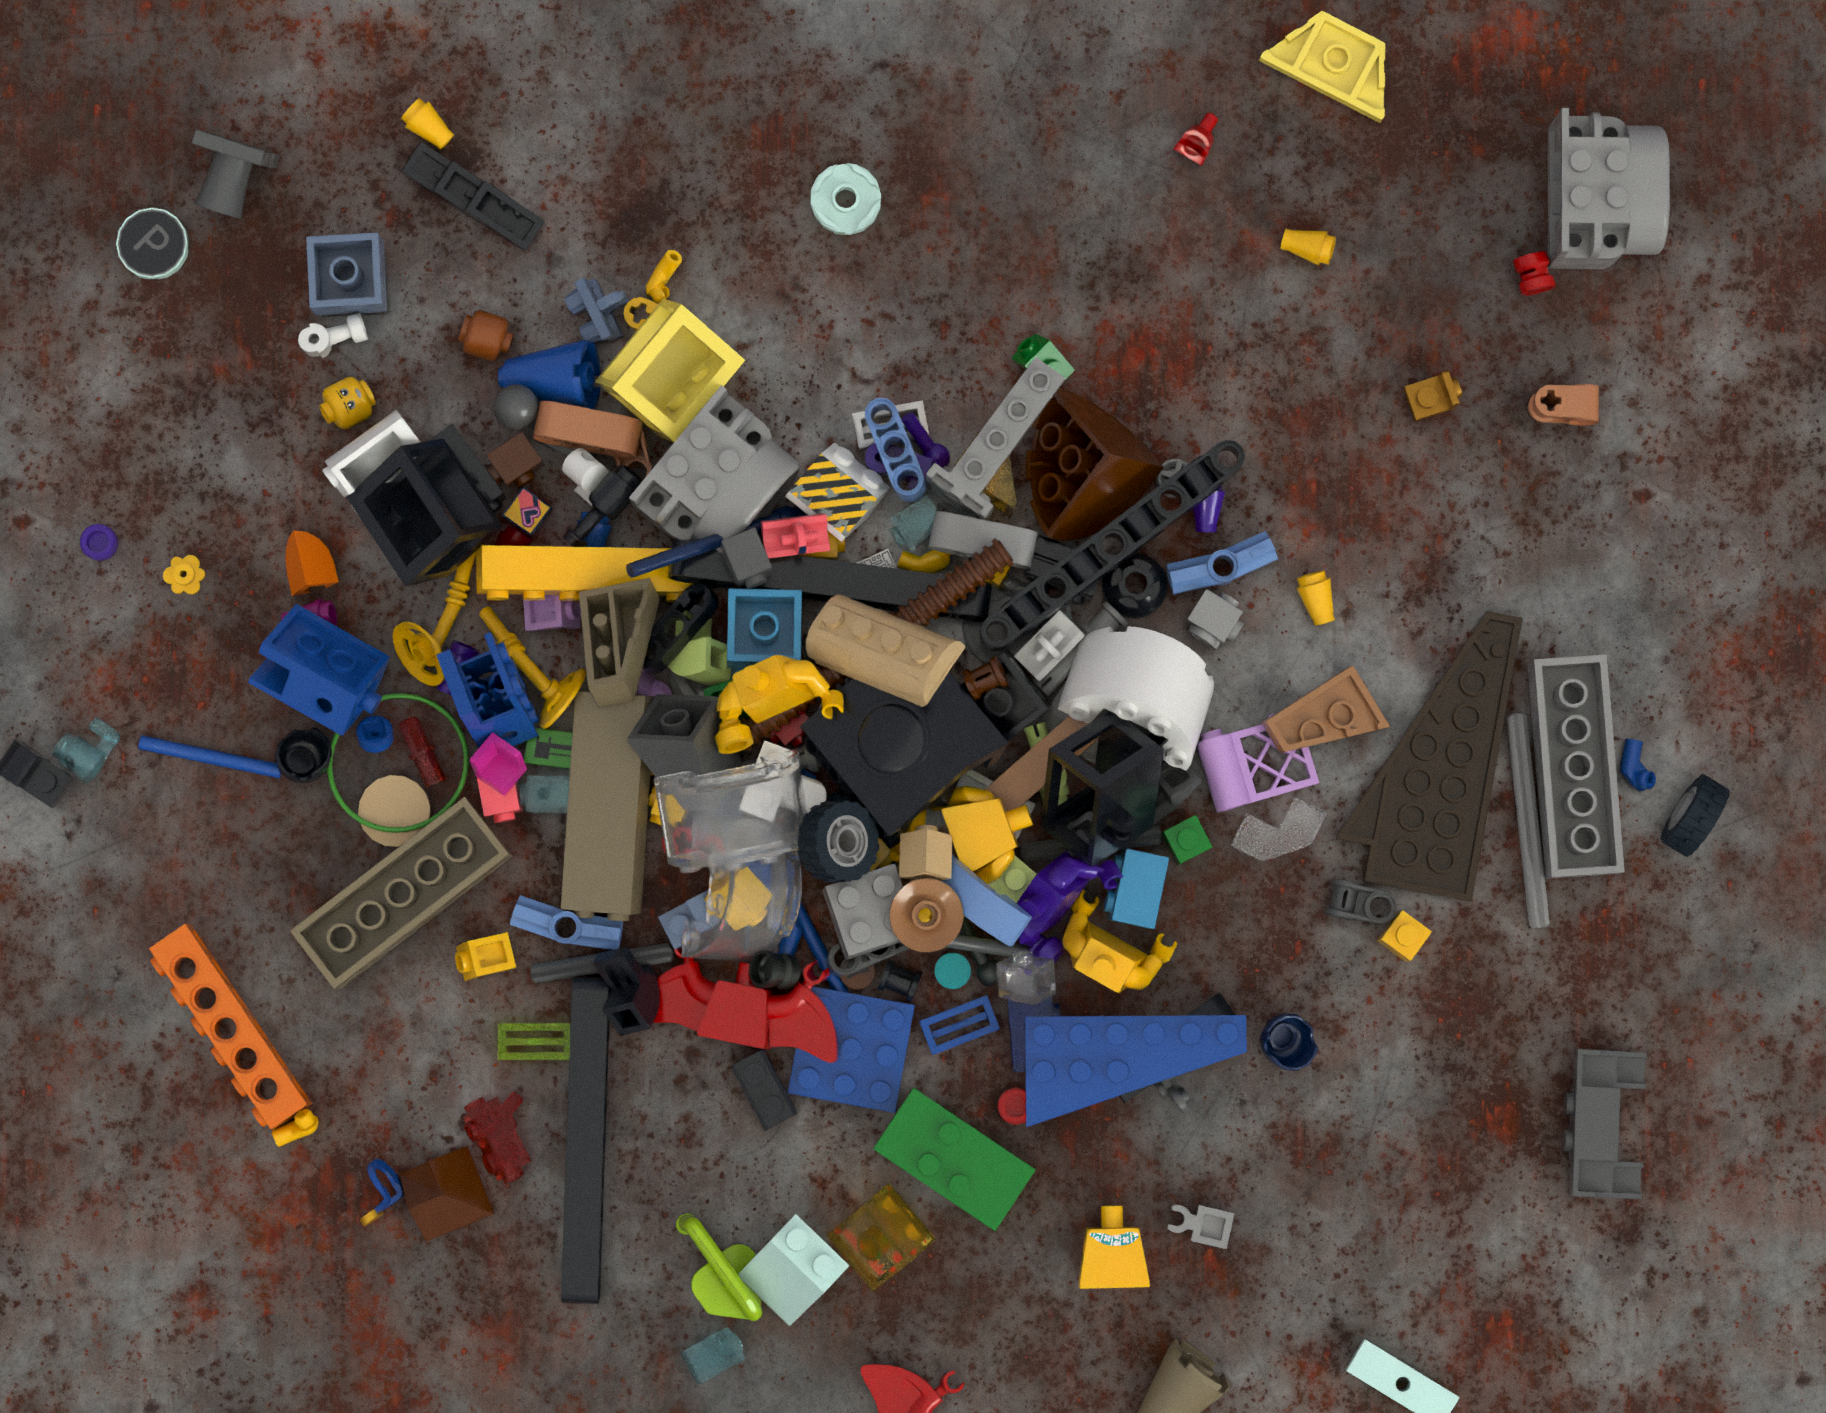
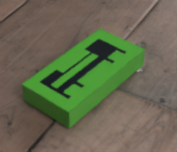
M536 728L538 736L528 740L526 743L525 764L570 769L573 733Z

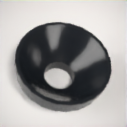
M1134 553L1103 577L1102 593L1105 601L1121 616L1131 619L1143 618L1155 612L1162 605L1167 593V578L1160 564L1153 558L1144 554ZM1132 573L1143 575L1147 582L1146 589L1139 594L1129 592L1125 586V579L1128 575Z

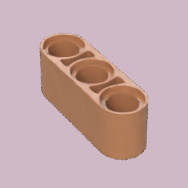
M540 401L532 438L546 444L571 449L583 448L587 452L623 459H635L643 422L625 415L552 401Z

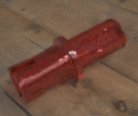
M412 716L401 721L399 728L412 754L409 756V759H413L418 768L425 788L446 780L447 777L434 752L436 747L435 745L430 746L418 718Z

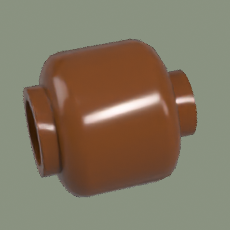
M477 310L472 316L466 315L458 341L463 343L465 353L488 361H495L499 357L500 352L508 354L514 333L508 332L509 323L505 317L484 310Z

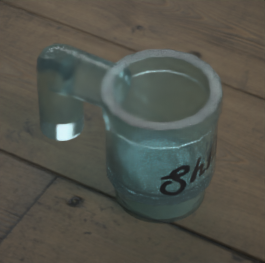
M98 717L89 725L91 731L103 738L96 747L82 737H76L69 732L61 738L52 753V756L60 761L59 764L78 776L86 784L93 780L100 772L107 760L108 754L118 744L121 737L115 729Z

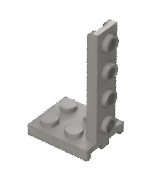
M1035 357L954 468L950 469L947 466L942 468L936 463L932 465L926 474V488L963 515L990 521L994 505L990 503L991 498L983 490L1060 388L1065 377Z

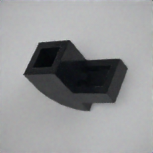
M17 739L13 740L0 760V775L51 808L56 806L74 777L52 764L48 758Z
M627 946L597 954L593 965L611 989L602 1010L619 1035L622 1036L650 1029L657 1015L660 1003L659 985L650 963L640 966Z

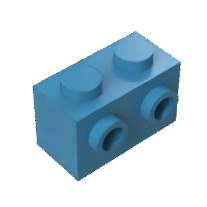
M1122 849L1121 855H1115L1113 861L1118 865L1123 878H1116L1115 881L1118 886L1113 891H1107L1104 902V911L1109 912L1107 920L1155 929L1169 857L1131 849Z

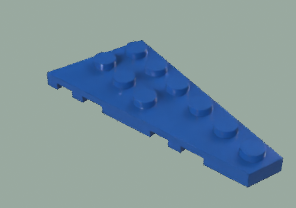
M1246 1015L1025 1017L1026 1127L1246 1053Z

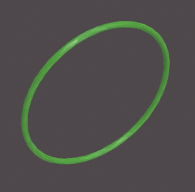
M408 693L382 695L381 701L397 698L412 699L426 703L440 711L451 722L460 738L464 757L463 773L459 786L451 800L431 818L406 827L380 826L354 813L343 801L336 788L332 771V760L335 745L340 734L335 732L330 743L332 757L327 770L331 790L339 805L348 815L369 828L383 832H408L427 826L454 805L464 788L468 775V746L457 721L436 702Z

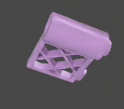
M1263 724L1224 735L1222 729L1201 734L1202 741L1197 743V749L1216 813L1318 784L1319 780L1309 747L1299 749L1301 756L1295 753L1296 750L1283 752L1287 756L1278 772L1261 762L1269 746L1277 749L1270 736L1266 737L1261 734L1266 731ZM1252 735L1265 742L1257 759L1244 753L1241 738ZM1292 758L1304 764L1308 779L1295 782L1283 775ZM1247 761L1253 764L1251 770H1249ZM1258 768L1275 777L1270 789L1260 793H1256L1252 780ZM1280 780L1288 784L1276 788Z

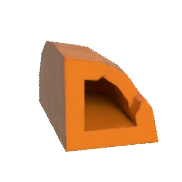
M293 530L288 538L285 556L291 595L310 593L309 587L325 585V588H328L338 583L334 560L326 545L319 538L308 532Z

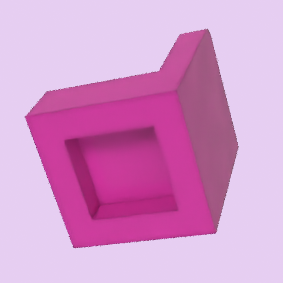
M493 732L470 758V763L476 777L503 796L507 794L527 770L521 752Z

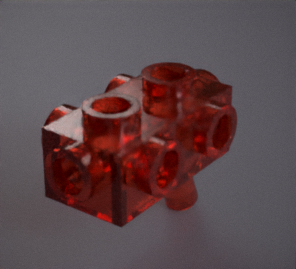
M512 1092L502 1105L497 1097L487 1102L481 1097L464 1107L467 1113L464 1117L466 1122L464 1123V1128L467 1136L473 1143L477 1142L483 1153L481 1158L487 1172L490 1175L494 1174L498 1182L503 1180L505 1185L522 1177L525 1174L522 1169L532 1161L515 1131L517 1123L512 1115L524 1101L516 1092Z

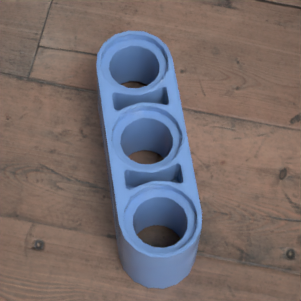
M876 398L869 402L865 409L867 424L896 495L904 502H916L923 497L926 491V481L896 406L887 398ZM886 410L892 413L890 421L886 424L879 425L873 422L875 414L879 411ZM901 443L905 446V451L901 456L893 458L886 454L887 448L891 444ZM911 475L918 478V484L912 490L906 491L899 487L900 481L906 476Z

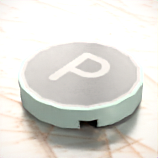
M147 208L138 210L126 218L118 231L116 246L119 258L129 271L144 279H163L177 272L186 261L189 251V238L187 230L176 216L163 209Z

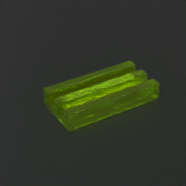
M498 1023L497 1060H569L571 1023ZM506 1031H564V1038H506ZM506 1045H564V1052L506 1053Z

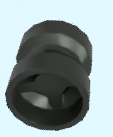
M759 951L750 961L749 976L751 982L757 987H774L780 990H790L799 980L800 964L798 959L792 954H775L770 951Z

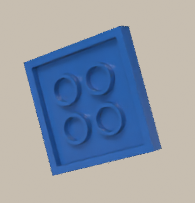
M813 986L811 990L821 998L832 1017L837 1034L838 1059L834 1063H829L796 1048L788 1093L895 1113L915 1005Z

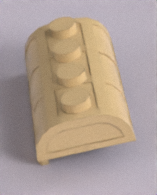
M841 594L833 596L825 604L812 623L806 638L807 655L809 658L814 659L817 664L921 707L928 704L965 649L961 641L946 637Z

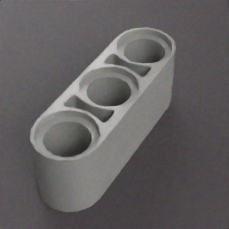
M936 511L928 548L943 553L974 558L973 553L978 552L980 554L983 551L982 547L984 545L991 546L993 544L991 541L996 538L1001 541L1014 561L1012 562L1014 565L1011 567L1031 569L1038 532L964 515Z

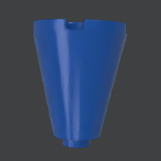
M580 340L506 359L504 365L500 366L498 370V384L500 388L512 384L527 386L537 396L538 402L552 401L595 410L601 388L594 387L595 376L601 375L596 345L593 342H589L590 340Z

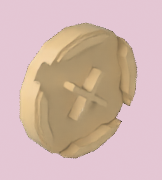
M389 775L375 780L365 789L359 801L358 816L380 826L406 827L429 819L432 806L428 794L417 782L405 776ZM361 824L362 829L372 840L390 847H400L423 829L392 833L378 831Z

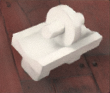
M1059 610L1014 657L1040 682L1086 635Z

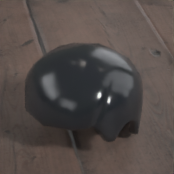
M314 727L309 730H292L278 743L275 753L278 771L295 783L316 781L326 773L332 757L329 739Z

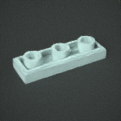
M1366 1339L1362 1340L1345 1369L1414 1413H1451L1460 1398ZM1406 1377L1408 1381L1407 1386L1402 1390L1397 1389V1379Z

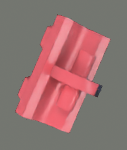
M825 513L760 521L763 547L769 559L830 551L827 515Z

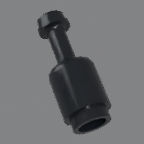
M622 463L617 469L612 468L590 493L591 510L575 529L568 527L563 538L572 547L586 546L588 542L585 538L604 517L614 520L631 503L629 497L641 484L642 479Z

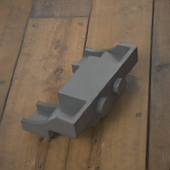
M1574 1049L1573 1085H1570V1093L1566 1092L1564 1095V1114L1569 1115V1129H1564L1562 1136L1563 1151H1568V1158L1570 1159L1569 1196L1642 1199L1640 1187L1643 1162L1618 1161L1620 1089H1646L1644 1075L1647 1053Z

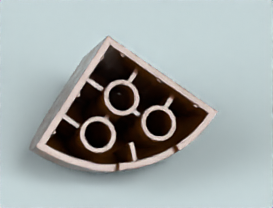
M1059 388L1031 427L1036 430L1031 451L1026 450V480L1031 482L1033 500L1030 501L1032 510L1048 538L1070 541L1096 534L1136 504L1164 468L1148 448L1120 421L1094 403Z

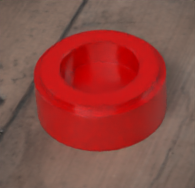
M1010 1088L1000 1096L997 1106L998 1112L1006 1122L1010 1124L1026 1122L1025 1090Z

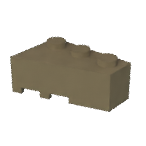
M650 578L579 592L587 683L598 707L634 701L660 600Z

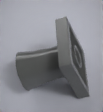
M196 129L192 143L215 152L203 186L193 204L242 219L244 198L253 163L276 169L280 155Z

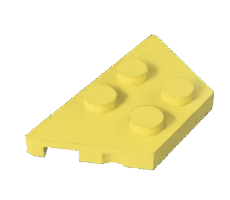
M1324 11L1319 12L1309 19L1305 25L1285 36V39L1274 47L1264 51L1259 59L1260 62L1379 123L1382 122L1385 116V43Z

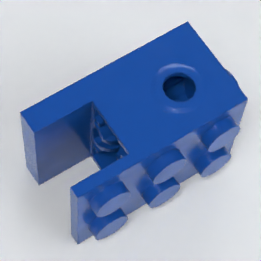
M295 604L262 642L258 653L267 658L248 681L249 684L343 736L363 711L373 714L382 699V695L377 693L390 656L300 605Z
M489 632L484 637L490 651L459 664L450 649L437 654V659L459 717L478 748L492 732L512 746L538 736L534 723L540 721L532 701L528 698L526 693L528 689L522 674L518 671L512 656L510 657L504 642L497 644L492 633ZM493 672V674L486 678H479L484 673Z

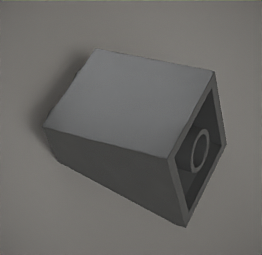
M656 694L627 739L630 746L682 810L716 811L743 767L739 752L721 754L718 751L714 738L719 731V724L722 723V719L719 718V711L716 712L718 697Z

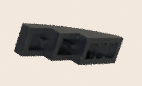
M422 141L418 143L400 171L432 194L523 251H526L544 223V220L487 181H482L456 162L449 161Z

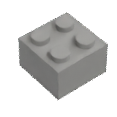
M895 863L863 874L862 878L858 880L837 882L824 887L822 892L845 960L900 942L891 928L889 918L893 898L903 887Z

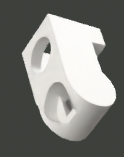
M583 448L572 451L565 459L562 467L564 474L578 485L574 491L592 506V503L589 501V495L609 473V470Z

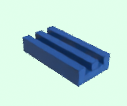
M987 995L919 1021L932 1055L1000 1029ZM983 1005L985 1012L931 1032L929 1028L931 1024ZM988 1018L990 1022L989 1026L936 1046L934 1041L935 1038Z

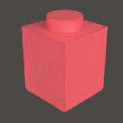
M477 778L484 817L493 818L494 823H502L515 820V813L523 812L518 781L503 796Z

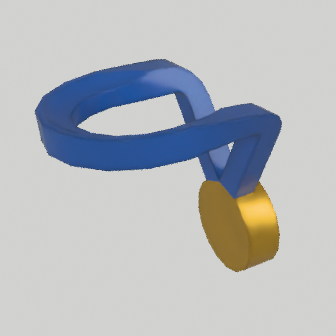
M381 1159L371 1161L367 1165V1171L371 1181L384 1200L360 1219L364 1227L384 1214L383 1210L404 1196L401 1180L391 1166ZM375 1169L381 1170L394 1187L396 1195L392 1198L378 1179Z

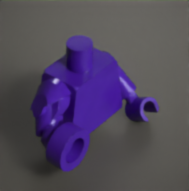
M1065 851L1033 878L1018 900L1017 904L1029 913L1032 919L1017 940L1019 944L1029 946L1028 950L1032 954V964L1042 973L1047 972L1057 962L1065 948L1062 941L1056 936L1046 938L1044 934L1040 933L1060 923L1090 879L1093 880L1095 877H1099L1104 888L1109 890L1116 888L1118 885L1114 878H1123V875L1114 861L1108 860L1099 866L1096 864L1091 867L1082 859L1074 858Z

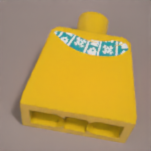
M1123 1205L1101 1206V1227L1086 1228L1078 1279V1287L1080 1289L1150 1287L1140 1231L1135 1226L1123 1227Z

